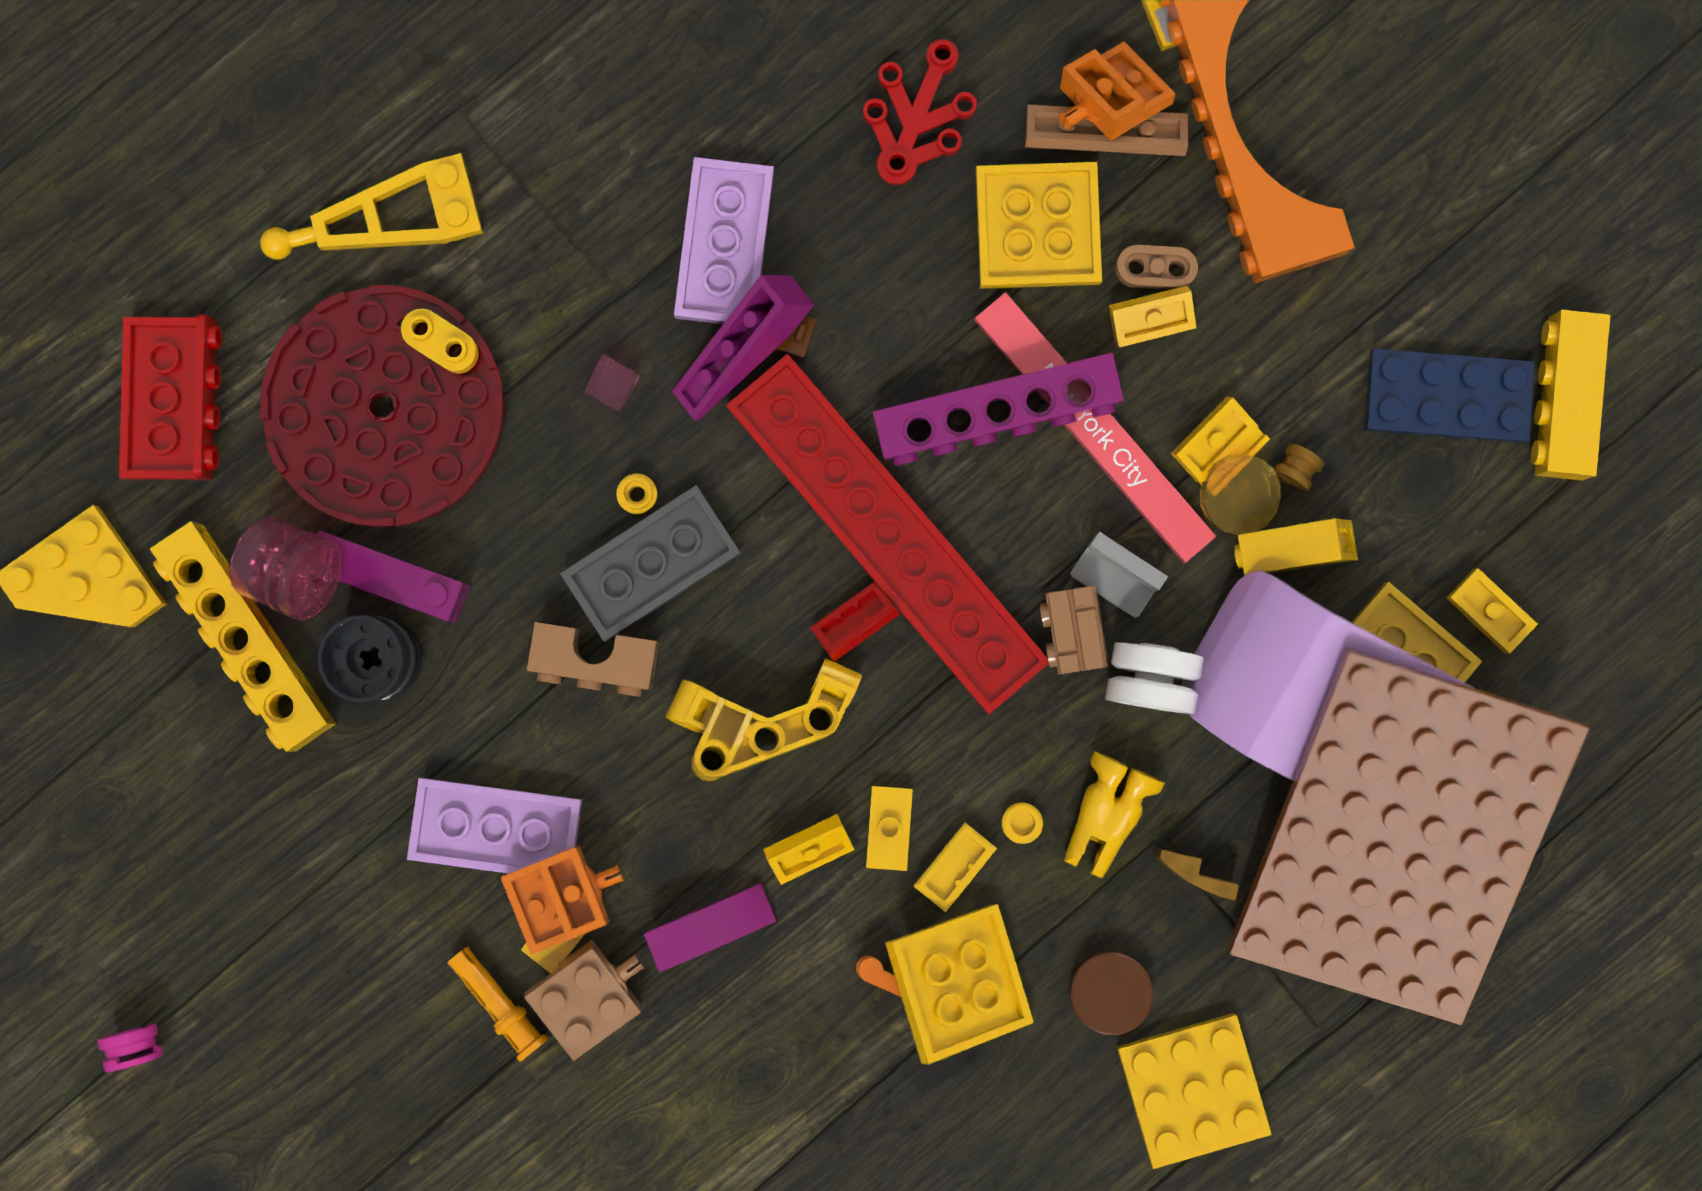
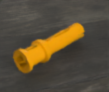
M468 946L448 961V965L458 974L467 988L495 1021L494 1031L498 1035L503 1034L517 1051L518 1055L516 1058L519 1062L526 1059L549 1039L546 1034H539L525 1016L527 1013L525 1008L513 1004Z

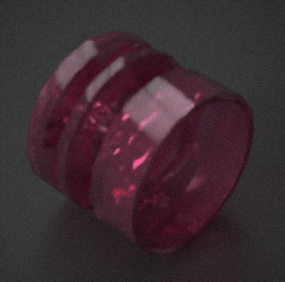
M273 516L260 518L246 530L234 550L230 566L231 585L239 595L257 603L270 606L271 609L284 613L291 618L304 621L313 618L323 610L334 595L340 581L343 565L342 555L339 547L333 541L309 531H303L302 528Z

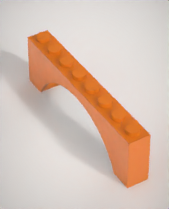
M1157 0L1161 8L1167 7L1171 19L1170 22H1167L1168 36L1172 45H1178L1182 57V60L1179 61L1180 73L1184 83H1190L1195 97L1191 100L1192 111L1196 121L1203 122L1207 135L1203 138L1205 152L1210 161L1215 160L1219 175H1216V186L1221 198H1227L1231 213L1228 214V223L1233 236H1239L1243 248V251L1240 252V260L1245 274H1251L1255 284L1344 256L1355 247L1343 209L1311 202L1280 185L1256 162L1237 131L1227 98L1226 59L1231 35L1237 19L1250 0Z

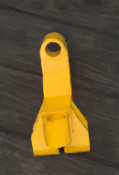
M825 658L815 683L810 690L811 693L806 704L770 718L763 717L719 697L700 685L682 680L666 714V718L684 728L702 733L692 757V770L701 780L714 781L831 735L839 726L843 714L858 688L862 674ZM820 709L828 714L830 724L826 730H816L811 726L809 722L811 711ZM762 729L773 732L777 741L775 748L771 751L759 749L754 739L756 732ZM705 751L717 753L721 758V768L714 771L707 770L701 763V754Z

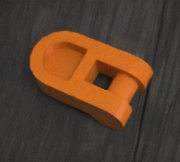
M870 955L859 958L856 962V972L859 977L870 984L901 997L895 975L883 970L879 960Z

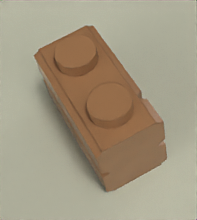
M1096 586L1046 593L1047 602L1040 603V612L1043 627L1051 626L1053 643L1046 644L1050 668L1057 667L1059 675L1109 667Z

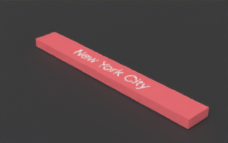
M1006 292L975 317L974 321L1021 375L1067 364ZM1073 381L1067 386V396L1071 401L1083 403L1088 400L1090 391L1084 382ZM1036 390L1035 392L1049 407V396L1043 391ZM1087 411L1075 414L1077 422L1065 425L1183 563L1190 560L1216 537L1111 414L1093 418L1092 412Z

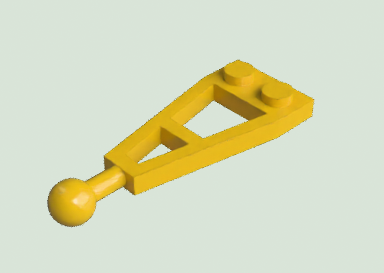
M460 153L421 163L310 216L313 226L290 232L279 227L269 228L261 236L260 247L267 257L280 260L286 258L294 247L317 242L321 251L443 244L483 234L465 162ZM426 180L439 228L383 232L376 203ZM363 209L369 233L330 235L328 225Z

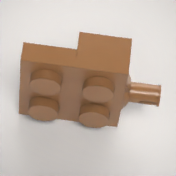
M590 940L561 961L558 969L527 990L524 998L571 1059L575 1061L641 1013L640 1002L627 986L626 980L641 969H644L645 966L642 960H639V956L634 953L625 962L615 967L607 960L594 941Z

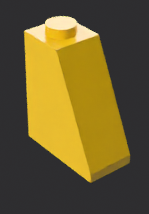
M1336 518L1238 535L1239 544L1235 545L1234 550L1237 566L1239 569L1243 568L1244 575L1260 570L1268 574L1358 560L1352 520Z

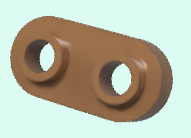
M1132 245L1122 251L1117 259L1115 270L1119 280L1128 287L1171 290L1189 286L1197 275L1198 263L1193 253L1182 247ZM1131 262L1139 263L1142 266V273H1131L1128 267ZM1172 264L1179 265L1182 269V275L1179 277L1172 276L1169 272V266Z

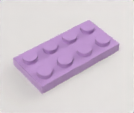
M694 157L674 317L676 319L724 324L762 274L774 177L773 166Z
M419 778L407 860L512 873L576 846L583 799Z

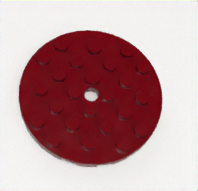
M372 285L369 288L347 293L343 291L314 306L315 309L305 315L297 324L293 323L280 339L271 355L262 381L260 419L263 420L264 433L267 440L266 447L279 473L284 476L297 494L313 507L337 519L360 526H405L427 520L449 509L465 497L485 474L497 451L503 431L505 418L504 387L499 367L486 341L477 329L449 304L432 295L407 287ZM416 309H427L468 334L477 344L479 351L478 360L474 367L464 373H452L413 349L405 342L401 333V325L405 316ZM421 322L415 327L416 335H423L428 330V325L425 322ZM454 344L449 349L450 357H457L462 352L460 344ZM381 396H389L393 401L394 411H391L385 417H377L373 412V403Z

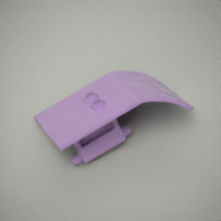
M1261 570L1248 573L1234 585L1194 653L1204 657L1201 678L1195 681L1182 680L1181 685L1193 689L1198 694L1195 715L1189 714L1195 721L1242 754L1291 780L1295 778L1346 648L1469 687L1472 686L1332 613L1282 580Z

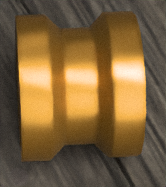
M1289 443L1285 450L1286 458L1282 463H1278L1275 466L1273 473L1291 487L1308 492L1312 485L1311 477L1315 472L1321 471L1324 461L1310 450L1298 444Z

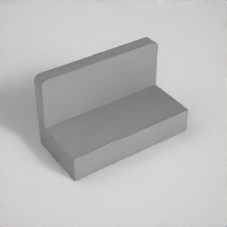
M1101 532L1094 535L1070 572V576L1084 586H1096L1099 596L1133 618L1139 617L1154 592L1159 591L1168 578L1167 575Z

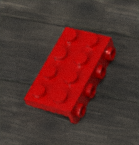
M198 314L197 318L123 317L119 478L124 480H213V470H217L219 465V451L217 446H214V430H217L220 425V411L218 406L215 405V389H219L221 384L220 368L216 365V349L221 347L222 332L220 326L217 325V321L207 314Z

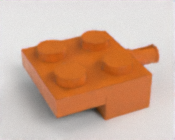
M1122 42L1102 55L1094 49L1063 67L1060 89L1073 101L1075 106L1060 113L1059 121L1062 126L1064 125L1065 129H1070L1083 119H1088L1112 141L1173 104L1175 92L1125 42Z
M578 845L500 877L531 955L605 926L610 922L602 902V889L624 881L622 874L606 879V877L621 871L618 865L595 874L587 865L581 847Z

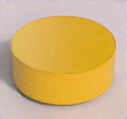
M1019 802L1012 804L1005 810L1002 815L1001 826L1004 834L1010 840L1019 844H1026L1034 841L1040 835L1043 828V819L1040 812L1033 805Z

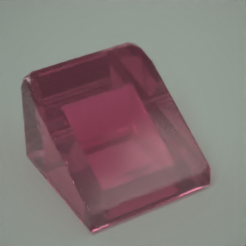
M602 354L585 389V393L620 412L640 377L636 372Z

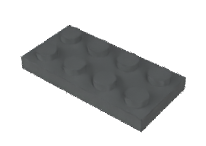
M695 485L560 573V575L602 640L607 642L741 555V553L697 485Z

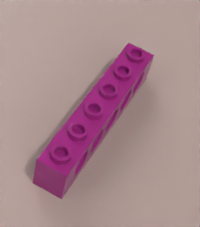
M1113 353L873 411V416L884 460L893 459L894 465L898 466L918 461L917 453L927 450H933L934 456L958 451L956 443L972 440L973 446L976 447L996 442L997 433L1012 430L1013 437L1037 432L1035 424L1050 420L1053 427L1077 422L1075 414L1087 411L1092 412L1093 418L1117 412L1115 405L1122 403L1124 398ZM1073 381L1084 382L1090 391L1088 400L1083 403L1071 401L1067 396V386ZM1040 390L1049 396L1050 406L1046 411L1036 413L1028 408L1026 399L1033 391ZM1002 400L1009 405L1011 414L1006 421L997 423L989 419L987 407L991 402ZM955 410H964L971 417V424L964 432H954L948 427V416ZM918 419L925 420L931 425V434L923 442H915L908 435L910 424Z

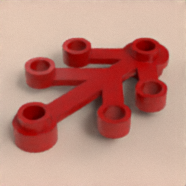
M938 39L928 47L926 54L928 70L913 106H911L902 85L903 73L901 67L897 63L887 62L879 69V83L883 88L887 89L903 127L897 143L886 122V104L882 100L874 98L868 100L864 105V120L872 126L882 150L877 160V170L880 177L888 184L903 185L914 177L918 165L942 155L953 156L958 153L961 148L962 138L959 132L954 129L943 130L939 134L937 141L915 149L913 147L918 135L956 119H969L975 114L977 101L968 92H961L955 96L953 103L928 112L943 75L951 73L957 66L958 49L953 42L947 39ZM939 49H946L950 53V57L946 60H940L936 57L935 52ZM888 70H892L897 73L898 78L895 81L889 82L883 78V74ZM961 100H967L971 103L972 108L967 112H963L958 109L957 104ZM876 106L883 111V114L879 118H872L868 115V110ZM950 136L956 140L957 145L953 148H946L942 144V140ZM894 158H900L904 161L905 165L900 170H894L889 164L890 161Z

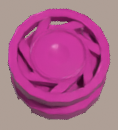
M156 1023L149 1024L145 1028L140 1026L97 1039L99 1050L104 1051L106 1059L102 1062L104 1071L121 1070L162 1057L161 1045H156L155 1036L158 1035ZM143 1050L145 1051V1053L134 1055L121 1060L119 1059V1057L135 1054Z

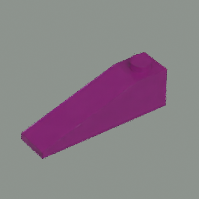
M760 275L672 392L693 420H700L785 341L812 309L814 303L792 276Z
M320 530L305 565V568L456 624L471 588L470 585Z

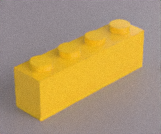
M1560 310L1548 317V320L1543 325L1541 342L1543 345H1546L1545 360L1540 363L1538 370V383L1542 385L1541 400L1537 402L1534 412L1535 424L1539 425L1538 440L1534 441L1531 449V463L1535 465L1534 476L1583 481L1595 477L1597 474L1610 315Z

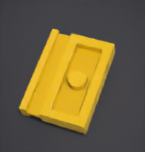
M1226 397L1171 452V455L1196 482L1200 483L1208 495L1215 496L1270 438L1261 432L1258 425L1233 397Z

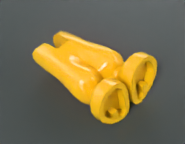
M1094 751L1090 761L1098 774V780L1085 791L1079 817L1064 861L1076 867L1085 853L1089 839L1102 845L1095 856L1090 874L1103 878L1122 844L1140 820L1143 813L1142 800L1147 796L1159 794L1165 783L1147 773L1131 768L1125 789L1121 797L1116 798L1115 792L1124 778L1128 766L1103 753Z

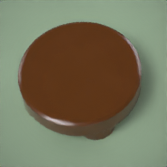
M1104 951L1086 957L1080 962L1071 979L1070 1001L1074 1012L1088 1028L1104 1035H1121L1138 1027L1147 1017L1153 1001V987L1148 973L1134 958L1121 952Z

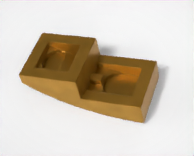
M1160 848L1155 849L1154 856L1180 878L1207 892L1236 901L1239 884L1199 874L1202 859Z

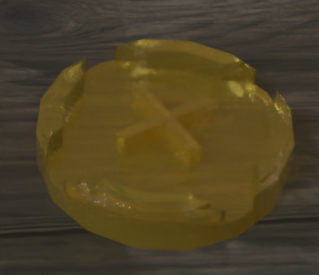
M1246 454L1226 456L1212 465L1205 482H1202L1200 489L1201 508L1207 520L1221 531L1235 535L1257 532L1267 526L1277 513L1281 500L1280 481L1274 469L1260 458Z

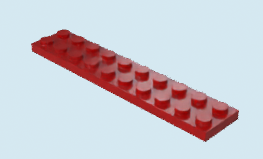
M788 354L726 405L737 421L869 576L881 587L892 603L988 715L1049 664L1047 656Z

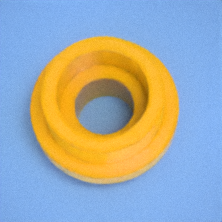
M631 474L619 483L617 500L625 511L631 514H643L655 505L657 488L649 477L643 474ZM636 487L643 488L645 492L644 498L638 502L632 501L630 498L632 489Z

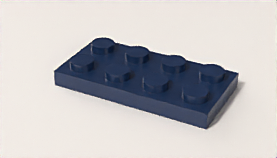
M1372 349L1369 353L1364 431L1527 443L1530 441L1534 361Z

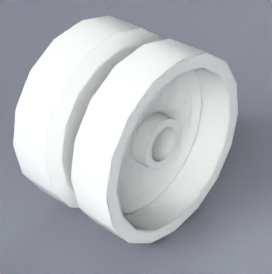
M1116 642L1113 645L1111 664L1117 669L1134 672L1135 677L1114 676L1108 679L1105 700L1195 715L1198 694L1191 688L1173 685L1174 679L1195 681L1201 678L1204 657L1180 652L1177 648L1149 643H1140L1138 645Z

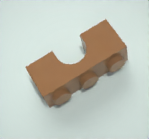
M535 622L527 671L538 672L536 681L561 684L562 676L578 679L577 687L601 691L602 683L618 685V694L641 697L642 689H653L660 642L616 635L610 657L602 663L590 664L582 658L579 652L580 630Z

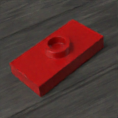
M874 581L818 621L810 629L835 662L899 616L900 613L881 587Z

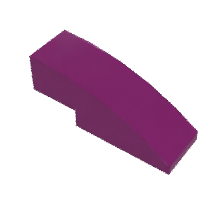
M759 883L649 929L644 933L657 969L659 972H662L748 935L777 920L762 883Z

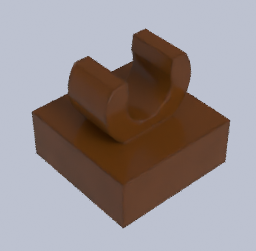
M805 316L793 333L774 351L805 360L817 319Z

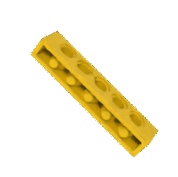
M190 521L150 548L157 559L153 562L155 569L165 581H172L179 592L175 595L177 602L188 615L194 614L201 625L198 628V632L204 642L212 649L214 647L217 648L224 659L220 663L222 669L233 682L239 681L247 693L243 696L246 705L256 716L261 714L269 726L266 729V734L275 747L278 749L284 748L286 752L298 751L337 724L204 525ZM199 562L202 565L203 574L197 582L192 583L189 578V569L194 563ZM221 595L225 600V609L221 615L216 617L211 611V603L216 596ZM243 628L248 634V642L243 649L238 650L234 646L233 637L239 629ZM262 662H266L271 669L270 678L264 684H261L255 675L257 666ZM285 695L292 699L294 705L292 713L286 718L278 711V702Z

